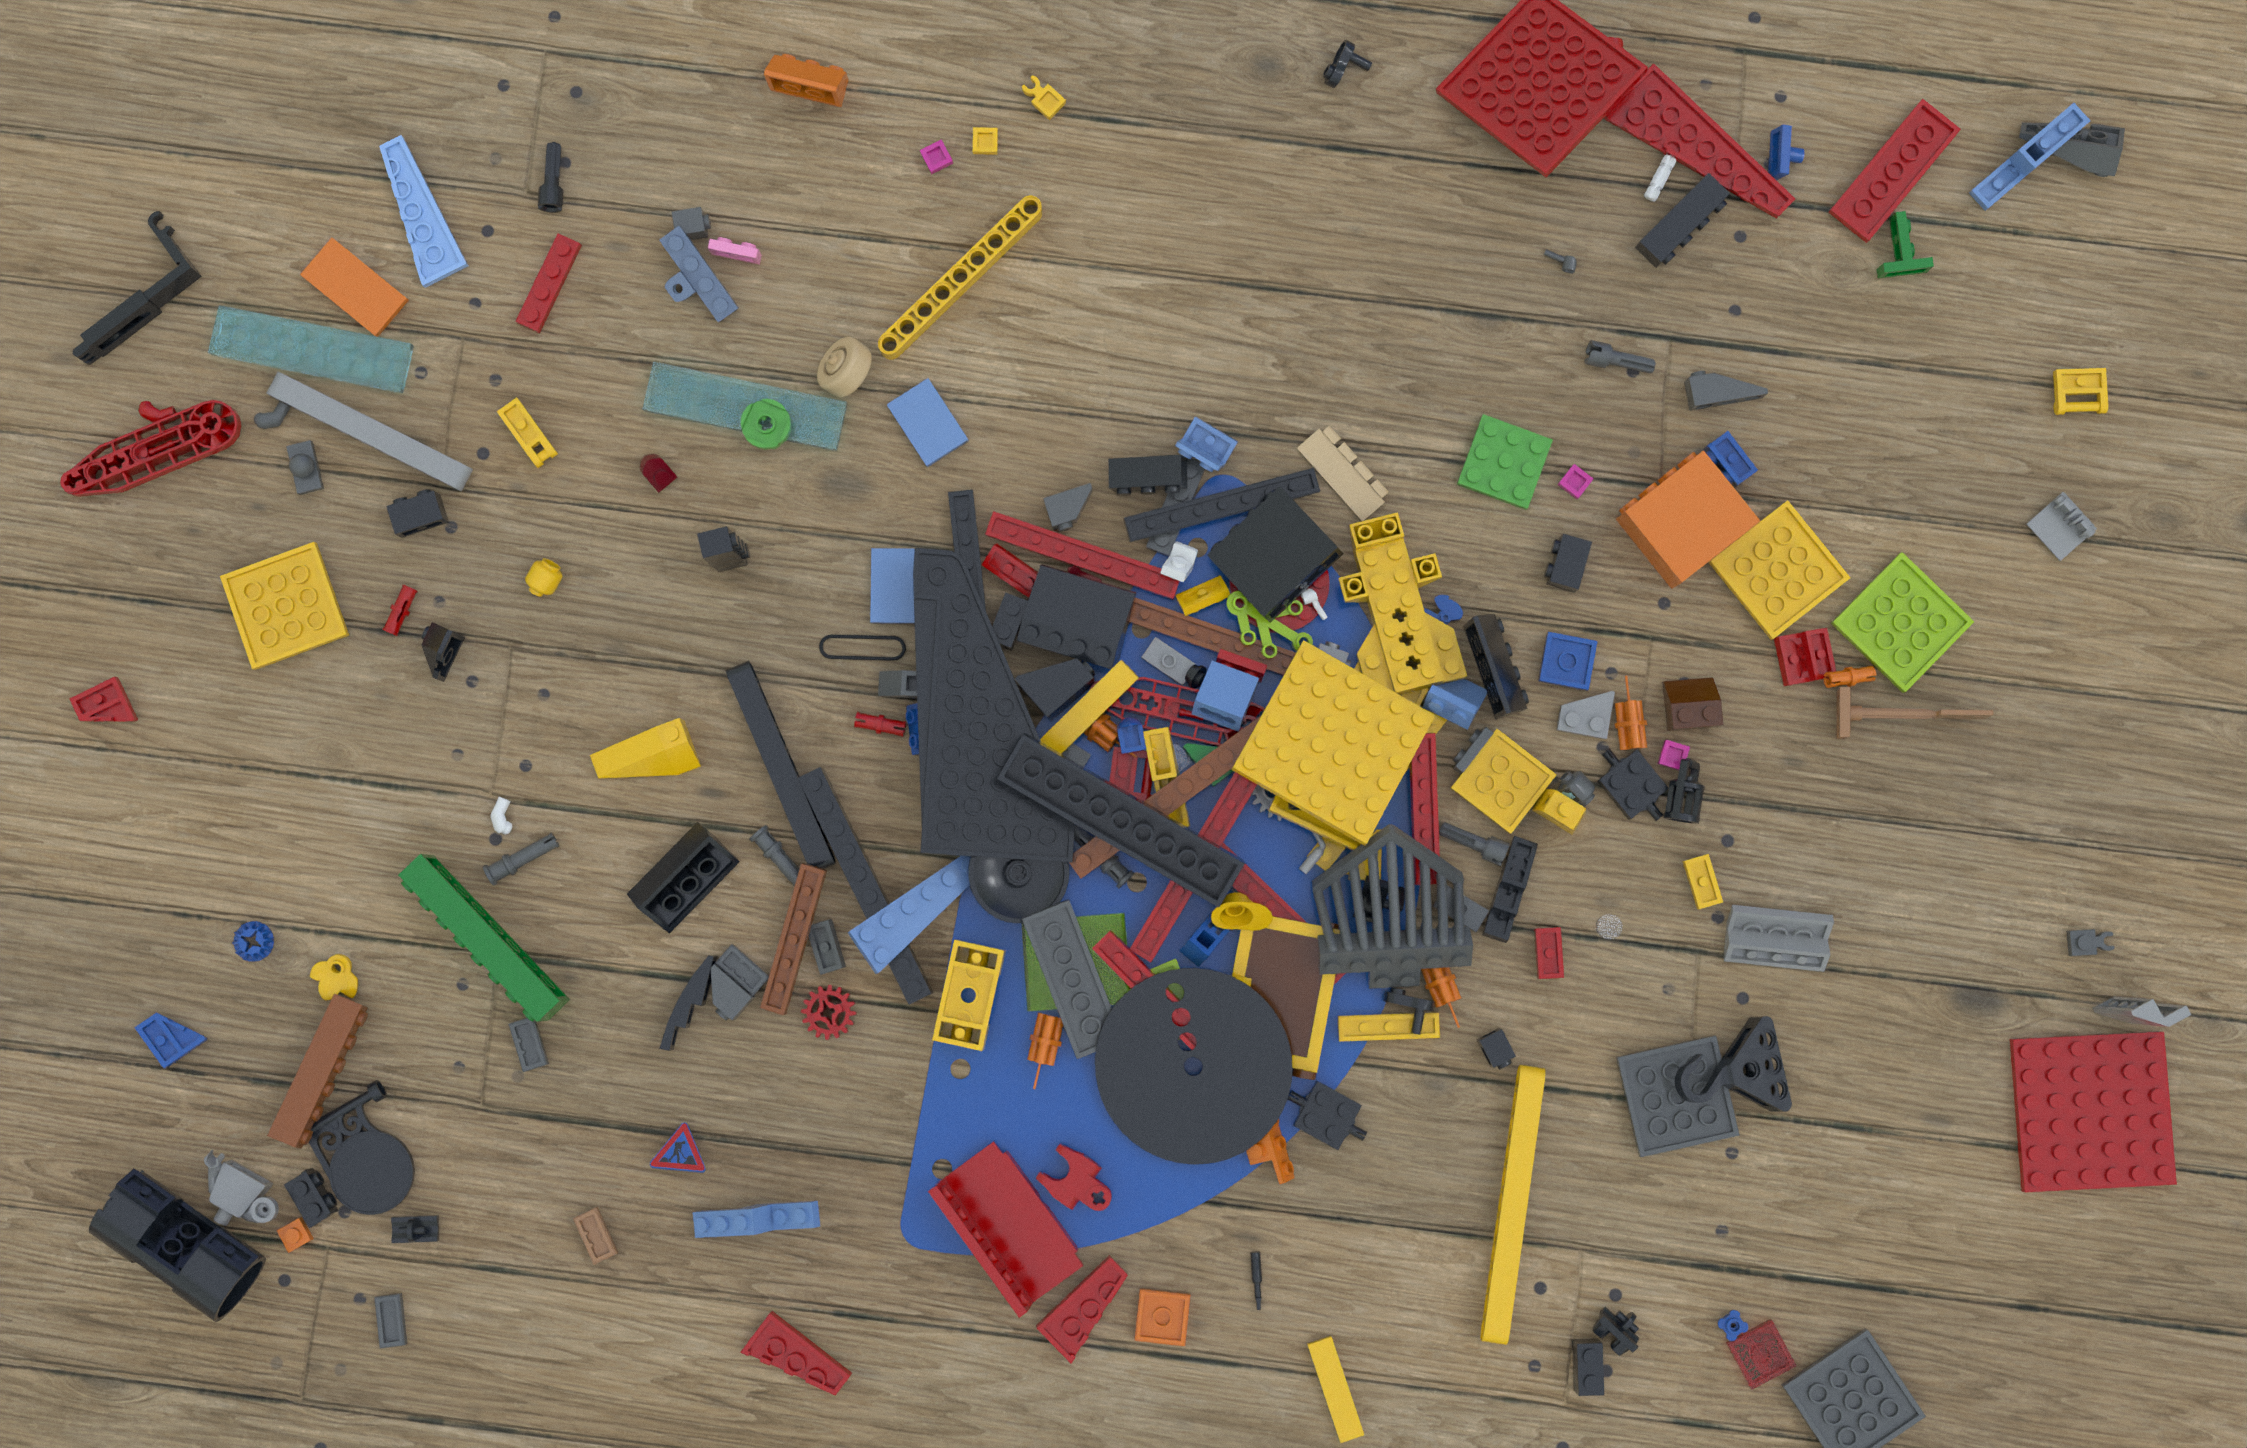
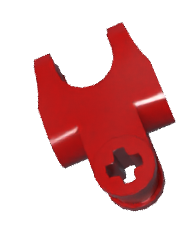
M1060 1143L1056 1151L1068 1161V1175L1062 1179H1054L1040 1171L1036 1179L1049 1191L1052 1197L1071 1210L1074 1209L1079 1200L1095 1211L1106 1209L1111 1202L1112 1193L1105 1184L1095 1178L1102 1167L1084 1153L1075 1151ZM1102 1191L1104 1193L1103 1198L1106 1201L1095 1203L1093 1201L1095 1196L1092 1193L1098 1194Z

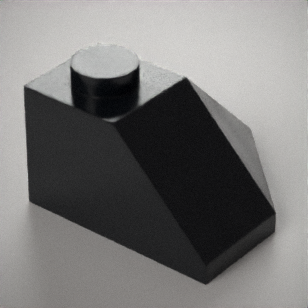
M432 622L430 626L425 628L422 634L423 642L421 646L432 677L444 682L465 637Z

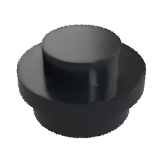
M1195 664L1188 670L1185 681L1189 687L1194 689L1201 687L1207 673V668L1203 665L1198 666Z

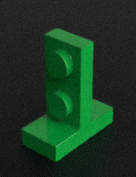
M1906 211L1894 213L1889 218L1895 262H1886L1876 269L1878 279L1927 273L1934 267L1933 257L1913 259L1915 248L1914 244L1910 243V219L1907 218Z

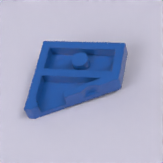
M159 1013L153 1014L135 1027L164 1069L208 1040L205 1036Z

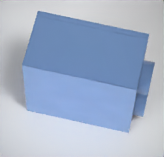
M1211 661L1196 696L1192 714L1239 732L1255 694L1259 678L1224 664Z

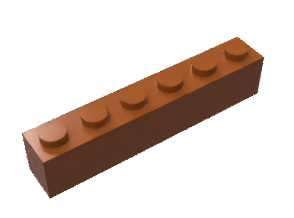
M337 994L333 995L270 1128L268 1137L302 1149L303 1145L309 1143L313 1134L311 1128L314 1122L318 1121L322 1116L324 1107H322L326 1097H330L334 1090L335 1083L333 1081L337 1073L340 1074L346 1064L344 1058L347 1051L352 1050L356 1043L357 1036L355 1034L359 1026L362 1027L366 1022L368 1007Z

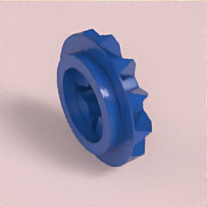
M250 921L242 924L234 932L235 936L232 944L236 950L235 953L243 960L260 961L266 958L272 951L274 937L267 925L257 921ZM256 934L255 940L261 946H252L250 948V943L245 937H253Z

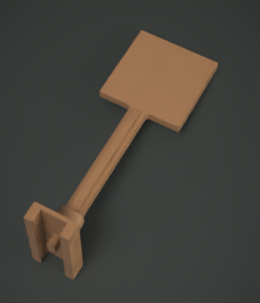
M1839 687V689H1836V739L1849 738L1851 721H1861L1862 718L1986 719L1993 716V710L1941 709L1933 711L1929 709L1862 708V706H1851L1850 687Z

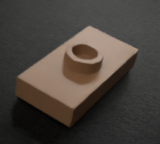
M598 1207L573 1218L593 1265L618 1254Z

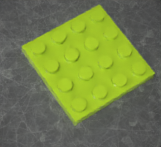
M1903 552L1899 553L1831 622L1902 693H1905L1974 623Z

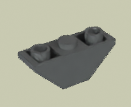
M879 671L878 697L917 699L916 671Z

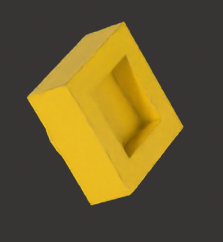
M973 127V154L998 155V128Z

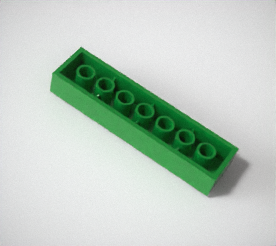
M419 854L398 874L403 880L401 882L402 886L408 892H414L420 898L418 900L419 904L426 911L429 912L431 910L437 916L436 922L443 929H449L455 935L453 937L454 941L460 947H466L472 953L470 955L471 959L478 966L481 967L483 965L489 971L488 977L495 984H501L507 990L505 992L506 996L512 1002H518L524 1008L522 1012L530 1021H549L571 1000L434 855Z

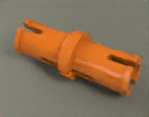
M1873 666L1861 668L1846 667L1840 671L1825 672L1823 680L1827 688L1842 685L1852 687L1857 683L1875 681L1876 678L1870 676H1876V670Z

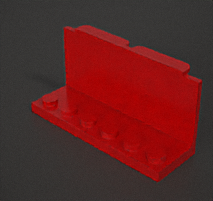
M995 1141L941 1179L928 1191L1019 1318L1028 1312L1033 1302L1084 1266L1076 1255L1078 1247L1049 1206L1040 1199L1038 1191L1008 1151L1003 1153Z

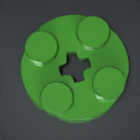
M761 399V401L748 405L741 416L740 422L742 432L747 441L754 447L764 450L780 447L789 437L792 426L791 417L784 406L772 399ZM767 418H770L772 427L767 428L766 431L762 430L763 427L760 421H766Z

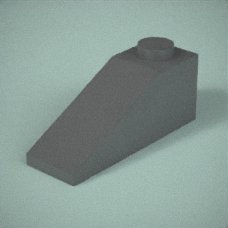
M1705 371L1691 373V377L1684 382L1689 411L1762 399L1768 394L1767 388L1716 373L1706 374Z

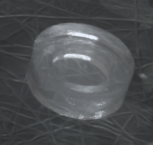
M1603 915L1597 920L1596 931L1604 939H1615L1622 932V922L1615 915Z

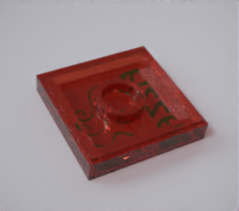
M1771 1319L1737 1336L1735 1341L1729 1340L1726 1342L1751 1390L1796 1367L1791 1354Z

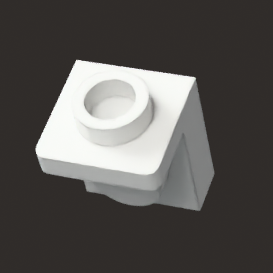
M1178 541L1175 542L1169 558L1162 566L1161 574L1184 582L1193 569L1198 550Z

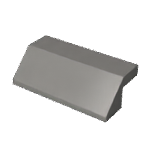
M1732 905L1726 922L1724 961L1824 972L1830 957L1828 938L1834 924L1833 915Z
M2114 996L2092 1008L2094 1013L2126 1023L2170 1027L2191 1015L2187 1005L2155 1003L2154 999Z

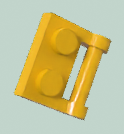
M2106 368L2056 369L2053 371L2055 397L2053 410L2055 415H2064L2065 412L2096 411L2097 414L2107 413ZM2066 395H2097V401L2066 402Z

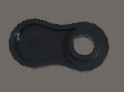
M1344 40L1335 55L1333 63L1328 64L1323 73L1324 83L1335 88L1340 82L1349 61L1366 71L1371 68L1372 62L1354 53L1355 44Z
M1391 987L1390 992L1385 991L1383 1001L1415 1008L1411 1033L1421 1035L1425 1010L1433 1012L1435 1002L1406 996V990Z

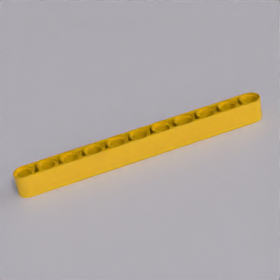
M1519 1065L1517 1069L1480 1339L1483 1342L1507 1345L1509 1341L1545 1083V1068Z

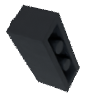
M1182 455L1108 459L1109 489L1117 492L1118 496H1129L1131 491H1141V494L1151 495L1155 494L1156 490H1165V493H1179L1180 489H1187V459Z

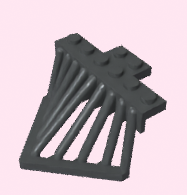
M1389 824L1369 839L1365 846L1361 844L1312 880L1313 896L1324 934L1317 935L1319 975L1368 972L1369 989L1410 987L1420 985L1421 969L1471 966L1473 941L1470 927H1464L1463 873L1395 825ZM1396 844L1402 848L1405 930H1400ZM1385 845L1387 851L1390 914L1389 931H1384L1378 867V850ZM1413 856L1420 860L1422 923L1421 928L1417 930ZM1366 859H1368L1373 917L1372 932H1367L1358 867ZM1430 868L1437 872L1438 925L1435 929H1432ZM1348 872L1350 875L1357 933H1351L1340 883V878ZM1446 879L1453 883L1454 926L1452 928H1448ZM1330 885L1340 934L1333 932L1323 891Z

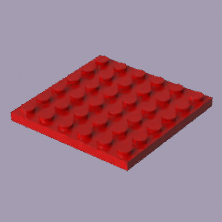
M1520 0L1436 88V93L1547 178L1648 72V67L1559 0Z
M2163 1031L2010 1039L2022 1192L2177 1185L2165 1034Z

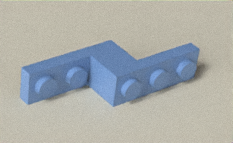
M2075 103L2071 104L1972 189L1969 194L1986 211L2088 124L2090 119Z
M818 1201L756 1204L739 1209L693 1212L695 1238L756 1235L772 1230L820 1227Z

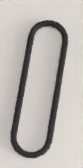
M831 634L822 638L819 649L821 654L828 659L894 661L903 657L906 646L904 641L896 636ZM830 638L897 640L902 645V652L896 657L834 656L824 652L823 643Z

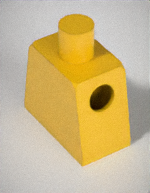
M1545 789L1531 809L1573 835L1586 813L1585 807L1554 789Z

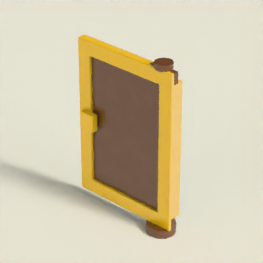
M1272 916L1271 924L1264 929L1240 931L1232 976L1259 993L1277 1014L1290 1044L1292 1076L1316 1080L1336 974L1319 975L1317 935H1324L1320 925ZM1331 922L1333 932L1340 934L1339 924Z

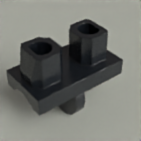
M439 1215L391 1217V1243L439 1241Z
M1605 1306L1600 1311L1599 1319L1593 1326V1332L1601 1339L1611 1332L1616 1338L1611 1342L1610 1347L1619 1356L1628 1350L1633 1353L1638 1349L1637 1342L1639 1337L1635 1333L1639 1327L1633 1323L1637 1316L1633 1312L1624 1315L1620 1310L1614 1315Z

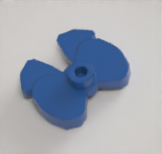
M1438 595L1434 598L1437 607L1440 609L1438 615L1429 609H1424L1425 613L1446 625L1451 621L1460 620L1463 616L1460 605L1451 599L1448 600V595Z

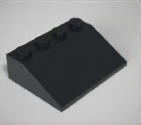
M1041 564L1022 617L1017 641L1112 669L1120 659L1137 592Z
M1495 614L1472 617L1463 627L1484 688L1487 690V697L1495 720L1528 709L1526 706L1529 703L1525 689L1521 690L1518 680H1521L1517 666L1512 665L1510 659L1513 656L1510 644L1508 642L1505 643L1502 636L1504 627L1501 619H1496Z

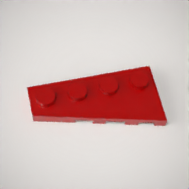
M1110 1255L1036 1325L1038 1331L1070 1364L1074 1361L1080 1347L1084 1345L1089 1337V1333L1102 1317L1103 1311L1111 1303L1128 1276L1127 1272Z
M773 1311L769 1313L740 1352L746 1356L751 1355L758 1358L760 1362L770 1366L771 1364L778 1367L788 1375L800 1377L806 1383L835 1396L852 1374L851 1371Z

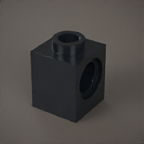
M1500 1028L1476 1039L1492 1068L1497 1066L1498 1069H1502L1512 1064L1511 1059L1516 1057L1503 1030Z

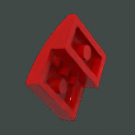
M1827 628L1774 638L1784 687L1822 680L1825 678V672L1836 671Z

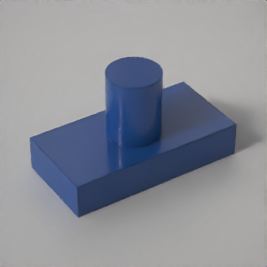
M1783 124L1772 130L1770 134L1768 173L1776 180L1789 174L1790 162L1801 163L1804 159V149L1791 147L1792 126Z

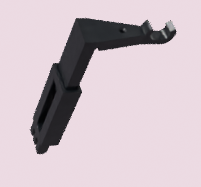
M156 211L149 216L148 225L174 262L179 266L145 292L138 290L80 334L84 341L73 349V355L87 365H91L100 357L106 356L162 313L161 307L202 277L171 237L175 230L171 226H166L163 230L158 228L157 223L164 216L160 211Z

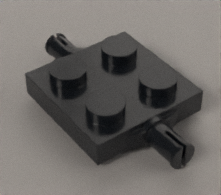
M1610 748L1606 750L1602 756L1611 767L1597 782L1628 820L1645 810L1649 812L1654 821L1659 820L1664 814L1661 813L1654 803L1661 794L1669 789L1638 749L1620 760Z
M1319 1081L1315 1082L1311 1092L1305 1097L1293 1090L1289 1093L1290 1095L1287 1100L1300 1106L1299 1114L1293 1124L1294 1127L1336 1150H1339L1344 1139L1349 1134L1361 1141L1364 1140L1365 1137L1362 1135L1366 1136L1367 1131L1354 1125L1355 1118L1362 1105Z

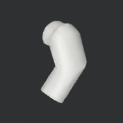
M500 796L491 812L490 818L494 830L497 833L506 835L512 830V823L506 821L505 818L506 810L511 801Z

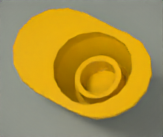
M1240 892L1228 893L1220 907H1216L1211 914L1212 923L1222 929L1261 930L1268 927L1273 919L1272 913L1267 907L1253 903L1245 894Z

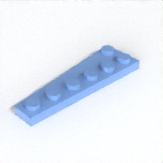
M971 856L958 857L848 932L875 974L886 967L969 886L968 866Z

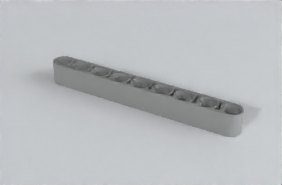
M277 372L266 392L271 397L461 492L473 471L470 467L280 372Z

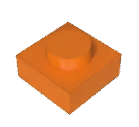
M302 1217L277 1230L288 1253L314 1239Z

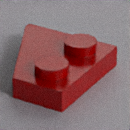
M114 676L69 698L79 721H138L118 677Z

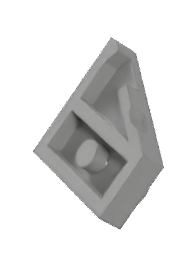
M1610 691L1561 705L1556 731L1607 739L1615 692Z

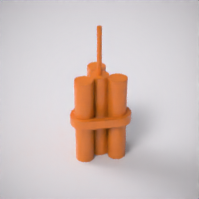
M1626 675L1625 682L1628 701L1615 703L1617 723H1614L1615 729H1618L1620 751L1647 748L1645 732L1647 720H1644L1642 700H1630L1628 677Z
M1102 714L1084 734L1088 736L1087 740L1090 742L1094 741L1105 751L1109 752L1115 743L1120 746V743L1117 741L1119 739L1117 733L1118 725L1110 720L1111 717L1108 714ZM1132 752L1129 753V754H1131L1133 757H1135V758L1137 757L1134 753H1132Z
M1449 967L1421 969L1426 985H1424L1425 989L1429 990L1435 1002V1007L1439 1008L1448 1004L1456 1025L1460 1028L1451 1002L1462 999L1455 983V974L1451 973Z
M1038 1013L1033 1035L1030 1034L1029 1038L1031 1045L1027 1060L1039 1063L1033 1089H1036L1041 1064L1054 1066L1058 1046L1061 1047L1062 1044L1060 1038L1063 1024L1060 1017Z

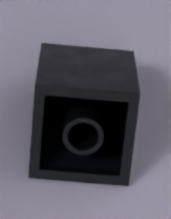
M1076 658L1018 675L1015 680L1051 722L1095 682L1094 676L1096 674L1085 660L1081 663Z

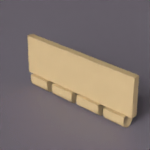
M1328 426L1323 432L1318 429L1297 449L1361 521L1366 520L1385 503L1382 498L1389 491L1378 479L1369 485L1368 481L1374 474L1362 461L1358 462L1354 467L1351 463L1357 458V455L1345 442L1338 448L1335 447V444L1341 438L1331 426Z

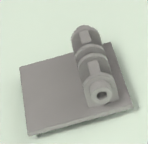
M2064 492L2058 495L2026 524L2059 561L2086 538L2091 537L2097 529Z

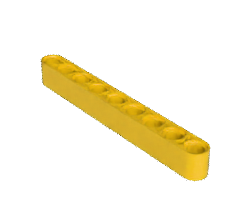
M1029 195L1018 202L881 335L878 340V348L884 358L889 360L898 358L1041 219L1042 205L1037 197ZM1029 205H1034L1037 207V211L1034 214H1028L1024 211L1025 208ZM1011 222H1016L1020 225L1016 231L1008 230L1007 226ZM994 239H999L1002 241V245L999 248H992L989 245L990 242ZM976 256H981L985 259L981 265H974L972 260ZM959 273H964L967 275V279L959 283L954 280L955 276ZM941 290H946L950 293L948 298L944 300L938 299L937 294ZM924 307L932 309L931 314L927 317L919 315V311ZM907 324L913 325L914 330L910 334H904L901 332L903 326ZM892 341L897 344L893 351L884 350V345L887 342Z

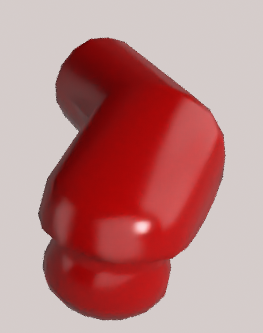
M150 401L141 402L138 409L141 417L152 423L177 413L174 406L159 410Z

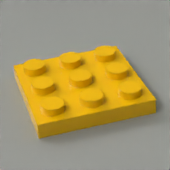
M1495 729L1487 743L1450 788L1503 830L1511 834L1557 774L1500 730Z

